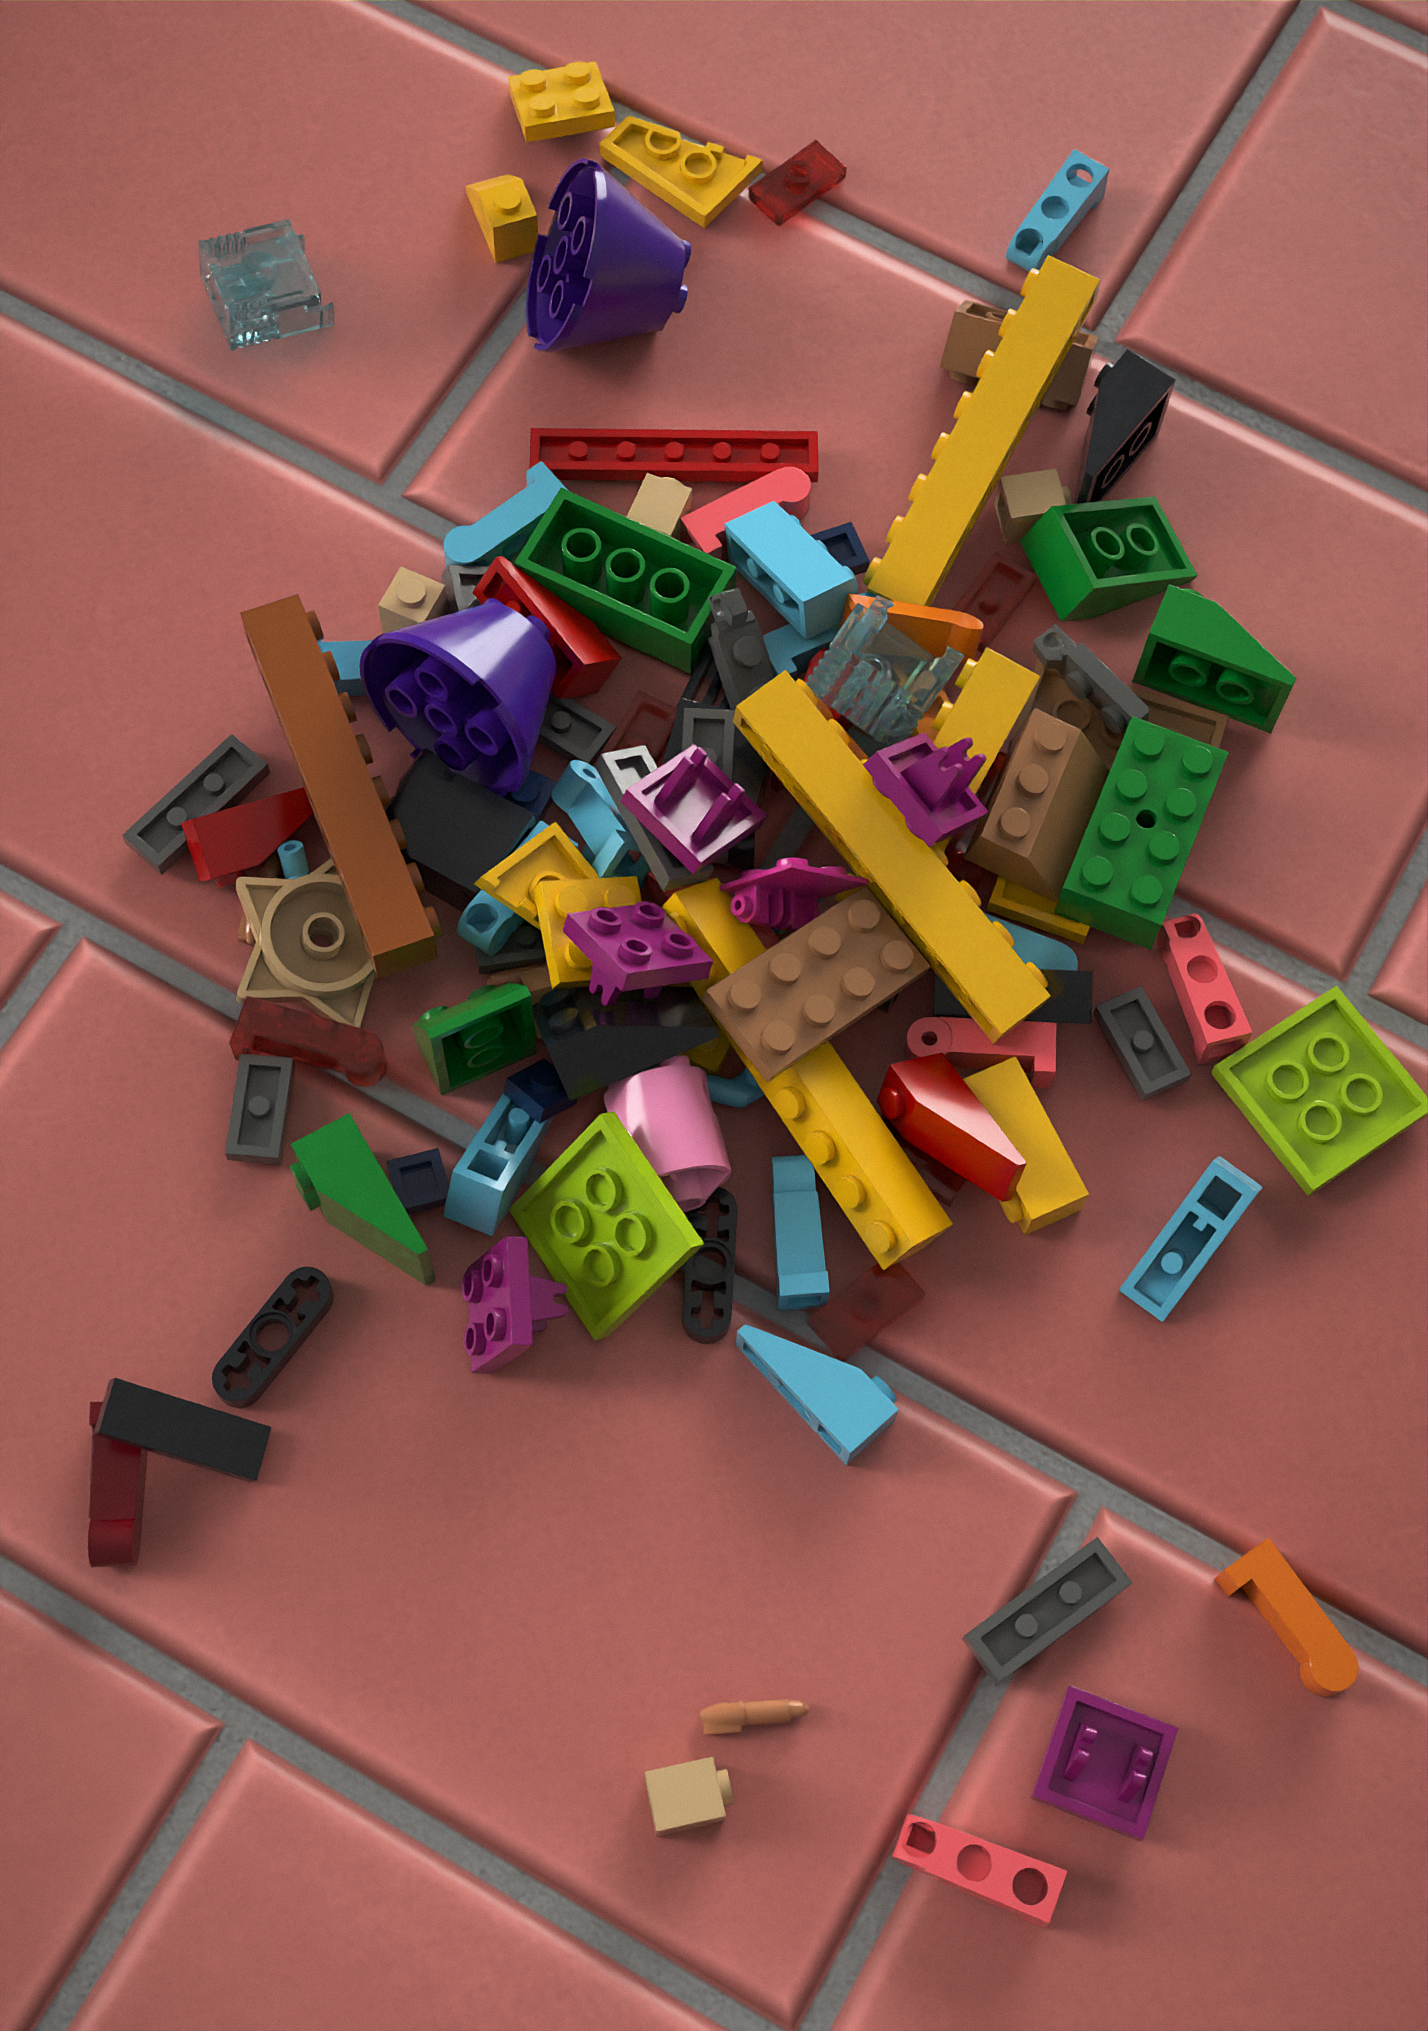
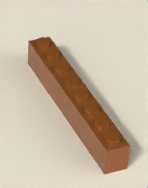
M299 594L240 612L248 644L377 978L380 979L437 959L435 938L443 936L439 920L433 906L423 909L418 894L425 892L421 875L415 862L406 865L401 850L408 848L399 820L388 821L383 807L390 805L387 790L381 776L371 778L367 765L373 763V757L365 735L362 733L355 736L350 723L357 721L355 711L348 693L338 694L334 682L340 680V675L331 651L322 653L317 641L323 640L324 635L316 612L314 610L305 612Z

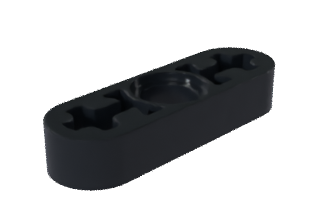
M717 1187L701 1207L689 1211L688 1218L697 1234L702 1237L701 1240L704 1242V1245L686 1261L682 1323L686 1334L694 1341L702 1344H711L721 1340L727 1334L731 1324L737 1203L733 1195L722 1187ZM708 1202L719 1203V1211L728 1213V1215H721L718 1218L717 1238H706L707 1216L698 1213V1211L707 1210ZM724 1237H727V1238H728V1242H725V1241L720 1240V1239H721V1238H724ZM712 1251L721 1255L726 1264L724 1271L719 1276L713 1278L700 1275L695 1269L694 1262L701 1253ZM695 1287L700 1289V1291L692 1292L691 1288ZM725 1289V1294L719 1293L717 1290ZM703 1291H714L713 1314L722 1316V1319L713 1320L712 1328L709 1329L701 1328L700 1319L691 1316L692 1314H699L702 1310Z
M301 1267L288 1274L216 1364L212 1373V1384L219 1398L225 1404L235 1408H244L254 1404L330 1310L333 1303V1290L327 1276L322 1271L313 1267ZM316 1283L319 1300L316 1303L306 1300L301 1304L296 1314L298 1319L303 1322L296 1326L288 1314L278 1309L285 1305L291 1313L299 1302V1297L295 1291L296 1288L300 1285L304 1288H310ZM272 1323L284 1325L289 1331V1337L282 1348L268 1351L259 1346L258 1336L265 1326ZM247 1348H251L259 1360L269 1365L262 1370L260 1365L255 1362L247 1373L251 1383L250 1387L246 1390L236 1387L232 1392H229L228 1390L231 1385L226 1377L231 1371L237 1374L244 1372L251 1363L248 1355L244 1354Z

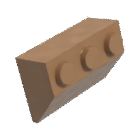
M965 299L954 312L940 368L950 370L949 377L954 380L975 384L978 378L976 377V372L983 356L988 349L995 352L1002 340V337L998 336V332L1008 311ZM1079 331L1041 402L1042 404L1057 409H1066L1068 404L1077 406L1099 336Z
M1033 709L1015 734L985 805L989 813L978 822L964 855V859L1054 902L1060 897L1110 772L1080 729L1039 709Z

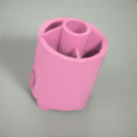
M676 1055L658 1063V1068L646 1070L638 1074L635 1073L607 1085L608 1090L604 1094V1105L608 1112L614 1111L684 1213L697 1209L706 1203V1200L717 1187L722 1186L731 1178L732 1170L718 1117L711 1105L706 1072L699 1067L691 1066L688 1056Z

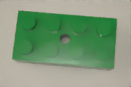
M560 488L514 562L515 566L592 621L601 633L691 674L708 643L707 638L712 635L711 624L716 623L708 597L726 590L735 589L737 567L563 488Z
M1132 716L1062 888L1054 913L1151 950L1229 752Z

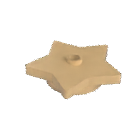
M332 859L326 861L309 875L297 879L238 877L235 886L236 892L256 943L237 991V1002L242 1004L303 1002L352 1039L356 1038L360 1030L372 983L377 978V975ZM316 937H324L330 942V946L319 947L312 940Z

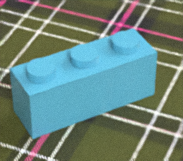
M772 501L724 524L728 561L737 567L739 573L806 640L840 624L847 593L856 594L858 592V583L855 575L849 567H842L829 554L823 542L814 540L803 529L796 516L787 514L775 501Z

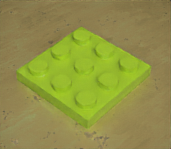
M1337 985L1216 1064L1211 1071L1213 1077L1308 1197L1428 1116L1427 1095Z
M614 1111L600 1114L509 1209L554 1280L567 1286V1292L564 1295L595 1341L608 1337L704 1245V1242Z

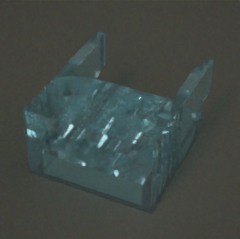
M289 219L244 229L243 232L236 231L234 235L228 233L226 236L219 235L217 239L211 237L208 241L205 239L198 241L200 277L231 351L237 350L238 347L245 348L246 345L253 346L255 342L260 344L264 340L268 342L272 338L280 339L334 325V305L332 302L325 306L321 305V291L305 257V238L303 234L296 235Z
M877 595L869 608L857 603L830 643V650L824 652V658L818 661L819 666L814 667V674H810L808 682L805 683L813 691L815 697L821 700L827 707L877 742L889 747L906 740L907 736L913 733L912 728L918 726V720L924 717L923 712L928 711L965 655L947 646L946 653L942 657L936 658L886 622L888 619L887 611L894 604L888 599Z

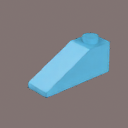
M503 1093L452 1171L443 1216L493 1236L513 1204L554 1116L539 1124Z
M1216 1157L1122 1284L1119 1291L1163 1322L1263 1187L1222 1157Z
M747 1324L737 1331L736 1347L845 1465L852 1461L894 1423L899 1411L894 1405L897 1398L890 1387L879 1377L874 1376L870 1379L858 1367Z

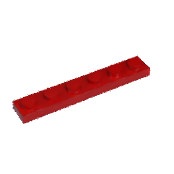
M530 428L529 469L542 461L558 480L643 481L646 474L649 473L660 478L670 477L678 481L753 482L777 469L795 467L805 472L811 483H818V431Z

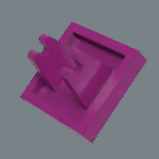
M924 732L875 752L863 764L873 777L872 780L876 789L894 803L905 817L909 830L916 837L923 840L928 847L976 825L989 813L968 787L986 762V756L982 753L972 758L967 756L968 749L973 745V740L970 737L961 739L948 748L942 747L938 749Z
M695 744L627 788L620 800L693 875L759 829L767 817L744 793L745 790L738 783H733L707 757L708 754Z
M638 902L635 905L613 908L597 907L589 911L568 913L563 932L593 962L589 990L592 994L603 992L601 1003L604 1006L615 1004L621 991L644 988V997L652 999L658 997L664 985L703 980L709 977L713 960L696 944L691 936L685 934L665 914V911L654 902Z
M506 1236L467 1267L464 1273L462 1296L465 1302H469V1323L465 1330L464 1347L467 1355H471L472 1373L493 1374L533 1346L532 1334L544 1331L548 1326L546 1320L562 1318L568 1314L569 1310L566 1305L556 1304L553 1301V1297H561L567 1292V1286L563 1283L529 1275L527 1237Z
M1069 1685L1066 1688L1030 1798L1140 1842L1145 1837L1178 1727Z

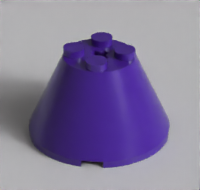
M586 158L577 159L565 171L549 201L547 208L554 210L555 213L547 236L538 233L528 279L526 297L528 336L537 338L538 343L534 344L536 350L547 353L661 331L672 312L681 313L688 294L687 286L682 284L684 269L691 255V243L678 237L600 164Z
M494 598L487 599L479 606L377 636L362 652L359 666L362 685L372 708L388 732L397 727L403 736L415 747L410 756L416 759L422 749H428L436 754L454 775L459 773L503 798L508 792H517L528 778L553 681L558 669L553 651L547 642L550 638V631L539 618L532 615L525 618L517 611L503 605Z

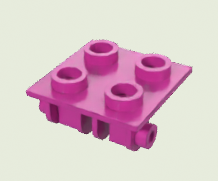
M784 858L778 860L774 868L742 872L741 879L720 885V891L735 894L731 902V911L740 922L795 932L821 915L818 911L819 899L868 885L869 882L865 878L847 875V870L843 867L828 866L816 868L808 866V860L803 858Z

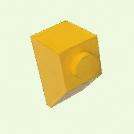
M506 174L465 186L467 196L495 263L534 252L538 236V218L521 178Z

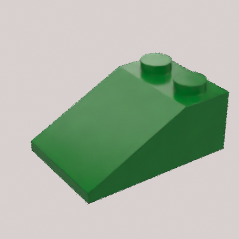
M1155 496L1051 506L1020 539L1030 564L1035 570L1061 622L1104 615L1165 592L1168 585L1178 587L1193 581L1198 576Z
M1168 585L1132 682L1198 707L1229 716L1228 718L1272 733L1294 686L1296 677L1216 601L1203 597V595L1195 590L1180 589Z
M507 982L498 987L495 985L480 987L473 991L467 1000L449 1008L447 1006L432 1008L425 1012L419 1021L412 1024L416 1044L441 1096L537 1054L532 997L528 987L521 984Z
M350 1113L291 1144L297 1162L290 1165L289 1168L297 1182L295 1184L310 1211L320 1207L328 1223L427 1286L436 1281L428 1248Z

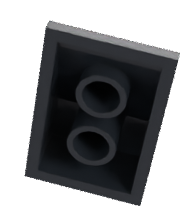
M1129 349L1126 350L1115 364L1111 361L1107 362L1094 382L1098 392L1086 412L1091 417L1085 436L1074 504L1103 501L1159 435L1176 379Z
M589 986L573 987L570 989L560 988L544 994L539 1002L532 1005L533 1017L570 1102L719 1037L713 1021L693 987L663 986L658 997L652 999L644 997V988L621 991L616 1003L607 1006L601 1003L603 992L592 994Z

